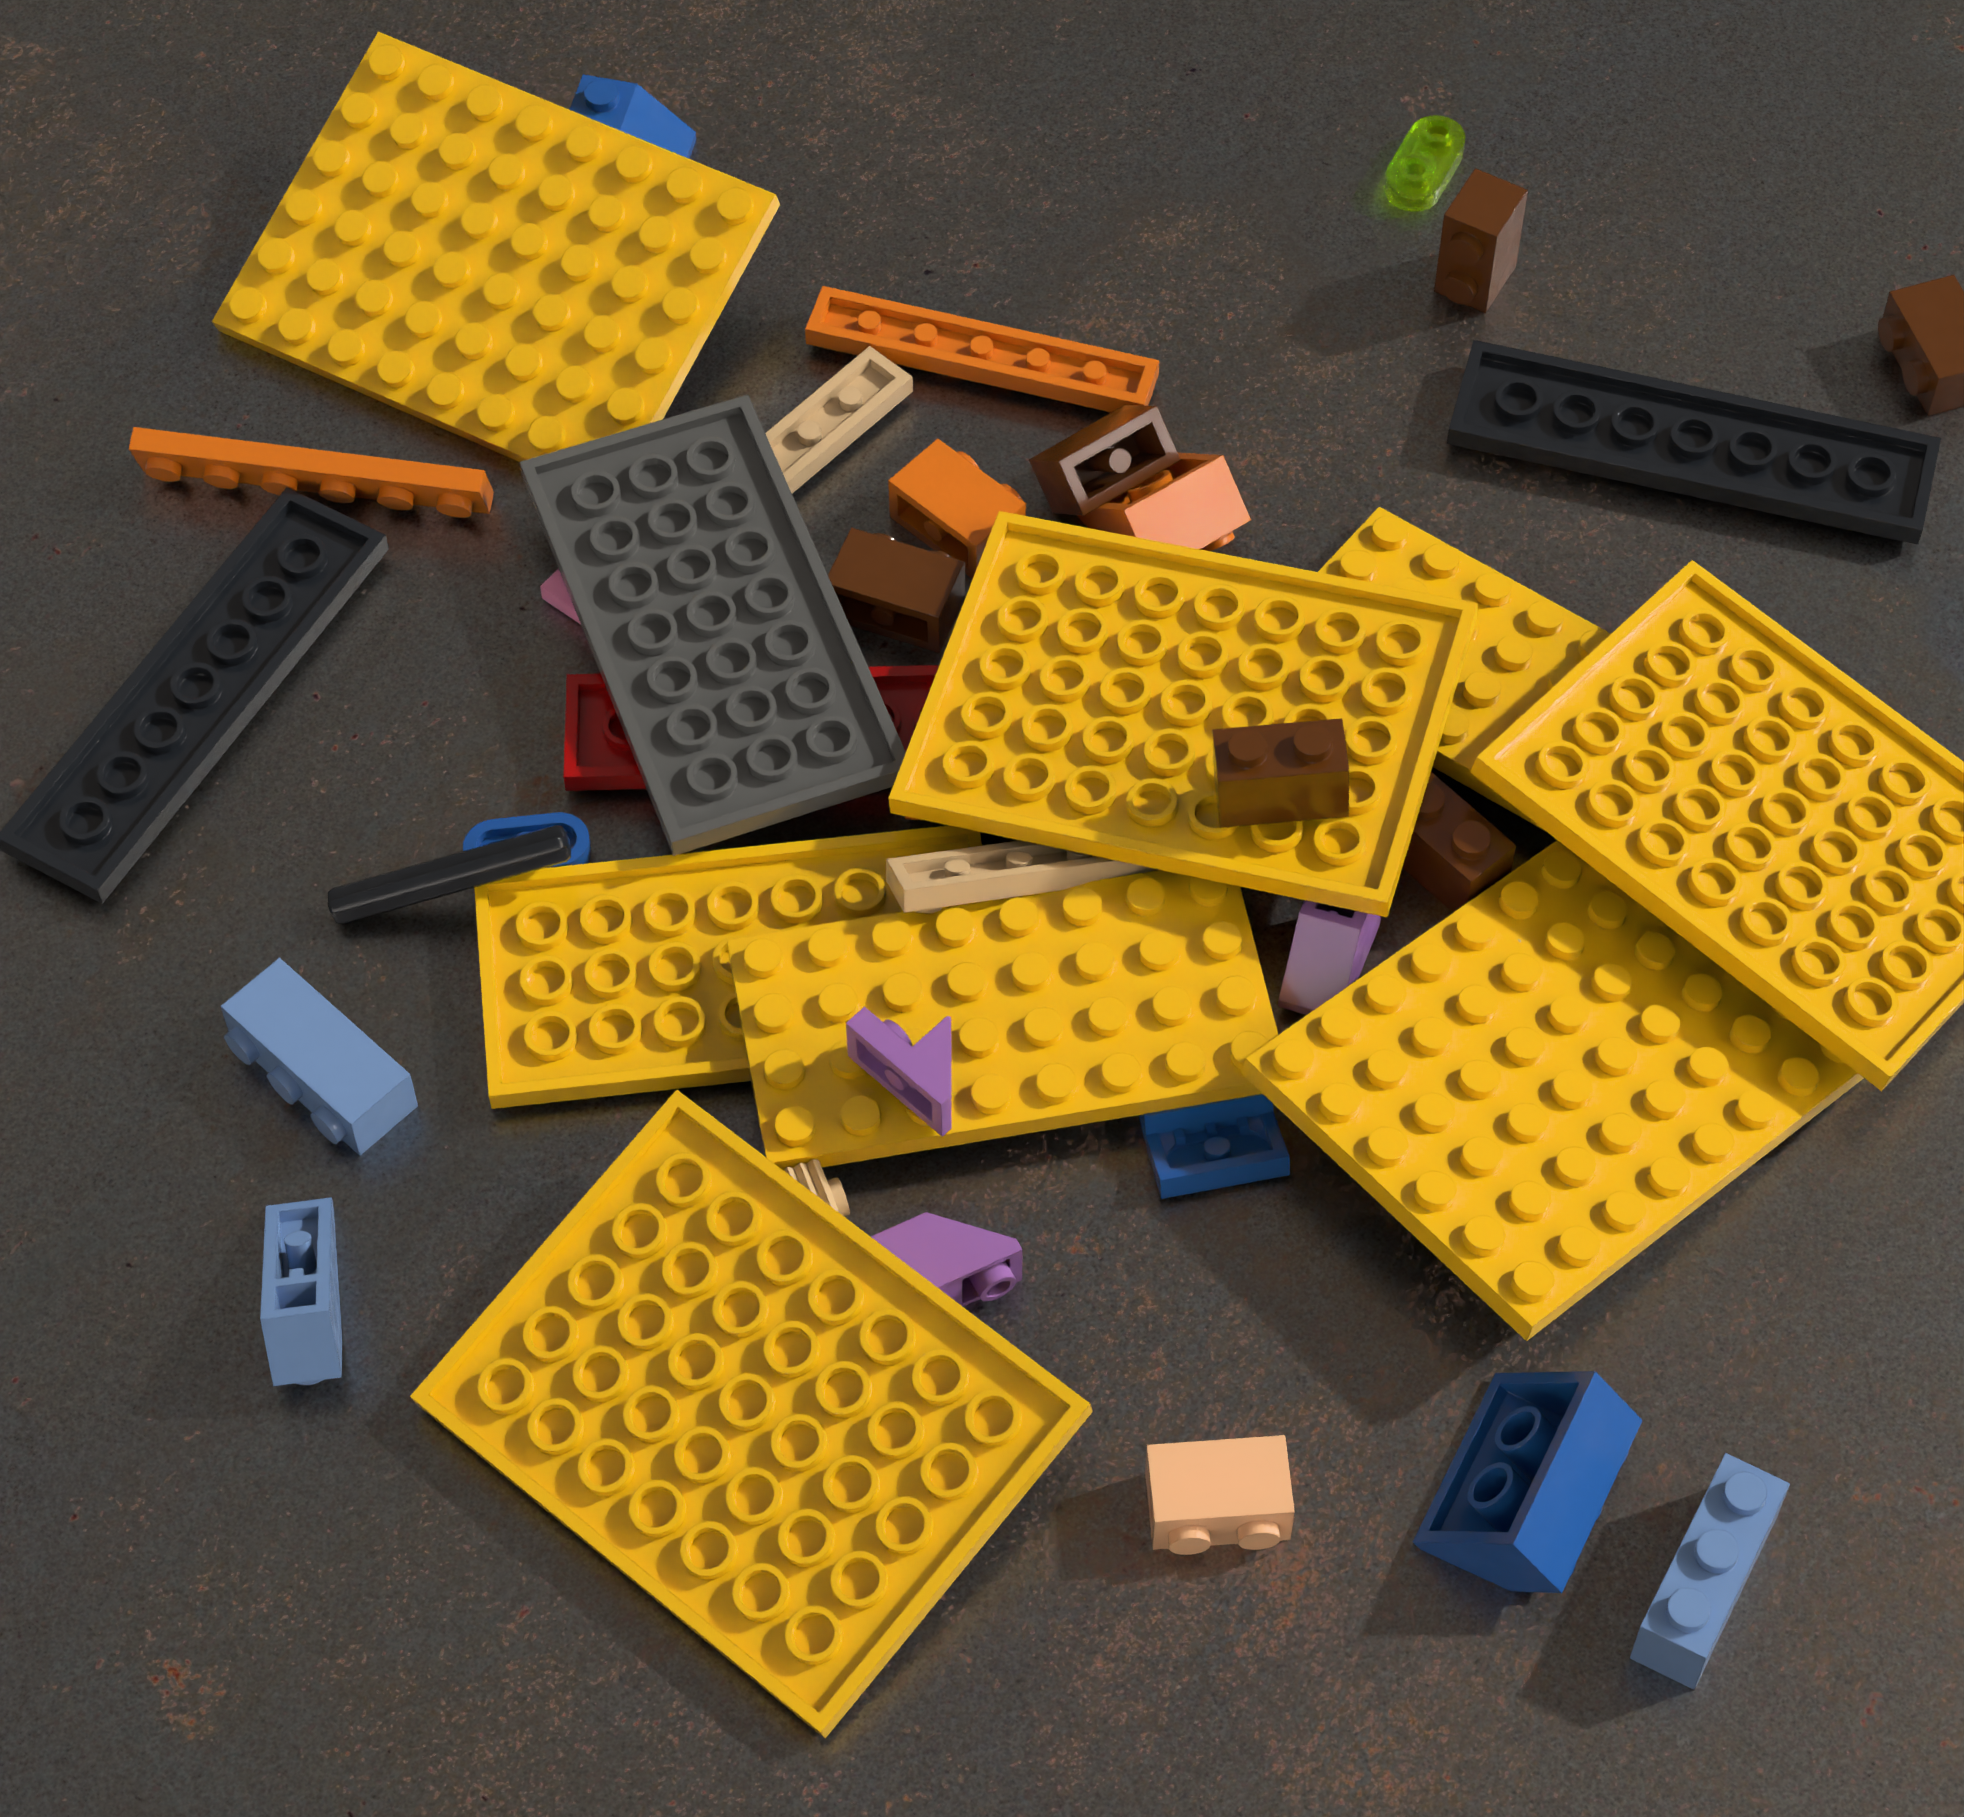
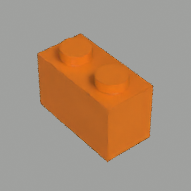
M938 438L888 480L890 517L933 550L945 552L954 559L964 561L965 574L972 579L998 512L1003 511L1026 516V503L1014 488L1004 483L999 484L980 470L976 462L968 454L962 451L956 452Z

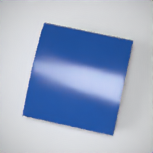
M1263 1094L1138 1115L1161 1199L1290 1175V1157L1273 1111V1103Z

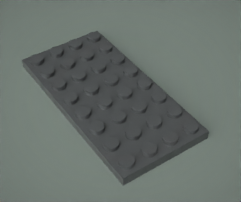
M748 394L520 462L523 481L673 856L893 787L906 753Z

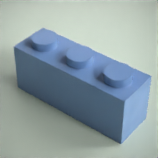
M280 957L221 1005L228 1028V1033L224 1035V1039L232 1052L245 1064L250 1065L256 1061L268 1072L267 1078L270 1084L286 1102L294 1104L299 1100L312 1112L310 1116L313 1123L330 1142L337 1144L340 1140H343L361 1156L418 1107L410 1073Z
M1725 1453L1640 1626L1630 1659L1695 1690L1778 1517L1790 1483Z

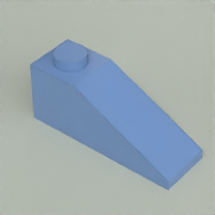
M332 1197L268 1205L265 1207L260 1321L273 1386L295 1383L299 1385H312L325 1379L342 1377V1325Z

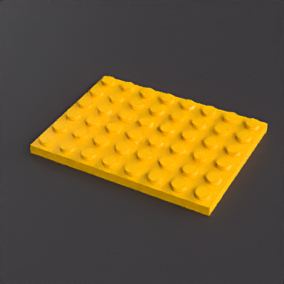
M377 32L211 322L218 331L521 462L663 420L777 212L780 203L776 194L391 36Z
M999 511L888 797L890 813L1388 917L1477 620L1478 603ZM1342 718L1349 765V817L1219 827L1214 782L1213 729Z
M1693 560L1483 750L1474 761L1470 773L1880 1091H1883L1964 1003V762Z
M1558 840L1245 1058L1241 1072L1248 1081L1526 1341L1864 1079V1077Z
M677 1089L410 1395L411 1399L426 1413L824 1738L830 1734L1093 1412L1091 1404Z

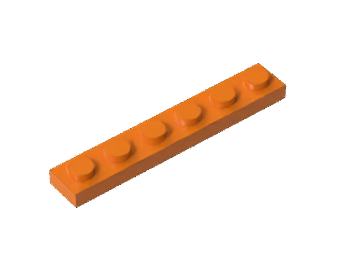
M822 286L805 328L806 344L857 356L871 346L897 365L1107 412H1113L1124 405L1148 406L1159 376V360L827 286Z
M133 427L129 444V451L148 476L168 482L179 481L181 476L202 478L204 482L224 489L237 488L239 483L259 485L263 490L276 495H281L286 487L294 491L319 493L321 497L338 503H351L356 497L377 500L382 506L394 510H410L413 508V505L436 507V510L440 513L458 518L469 517L472 512L490 514L494 495L485 471L479 469Z

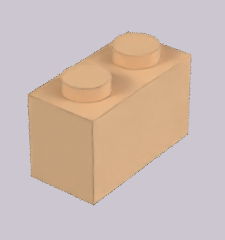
M1285 1435L1147 1445L1145 1479L1153 1550L1169 1549L1175 1554L1192 1555L1204 1552L1213 1545L1239 1544L1244 1549L1261 1550L1273 1547L1280 1541L1291 1540L1295 1511Z

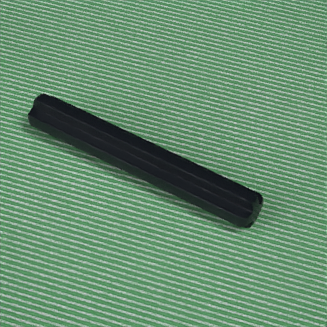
M560 825L532 831L333 887L328 892V908L335 922L343 925L561 864L571 858L570 840L566 831Z

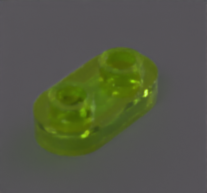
M1430 115L1417 120L1412 125L1387 167L1384 190L1391 204L1401 210L1418 212L1427 210L1438 202L1463 158L1465 132L1458 122L1446 116Z

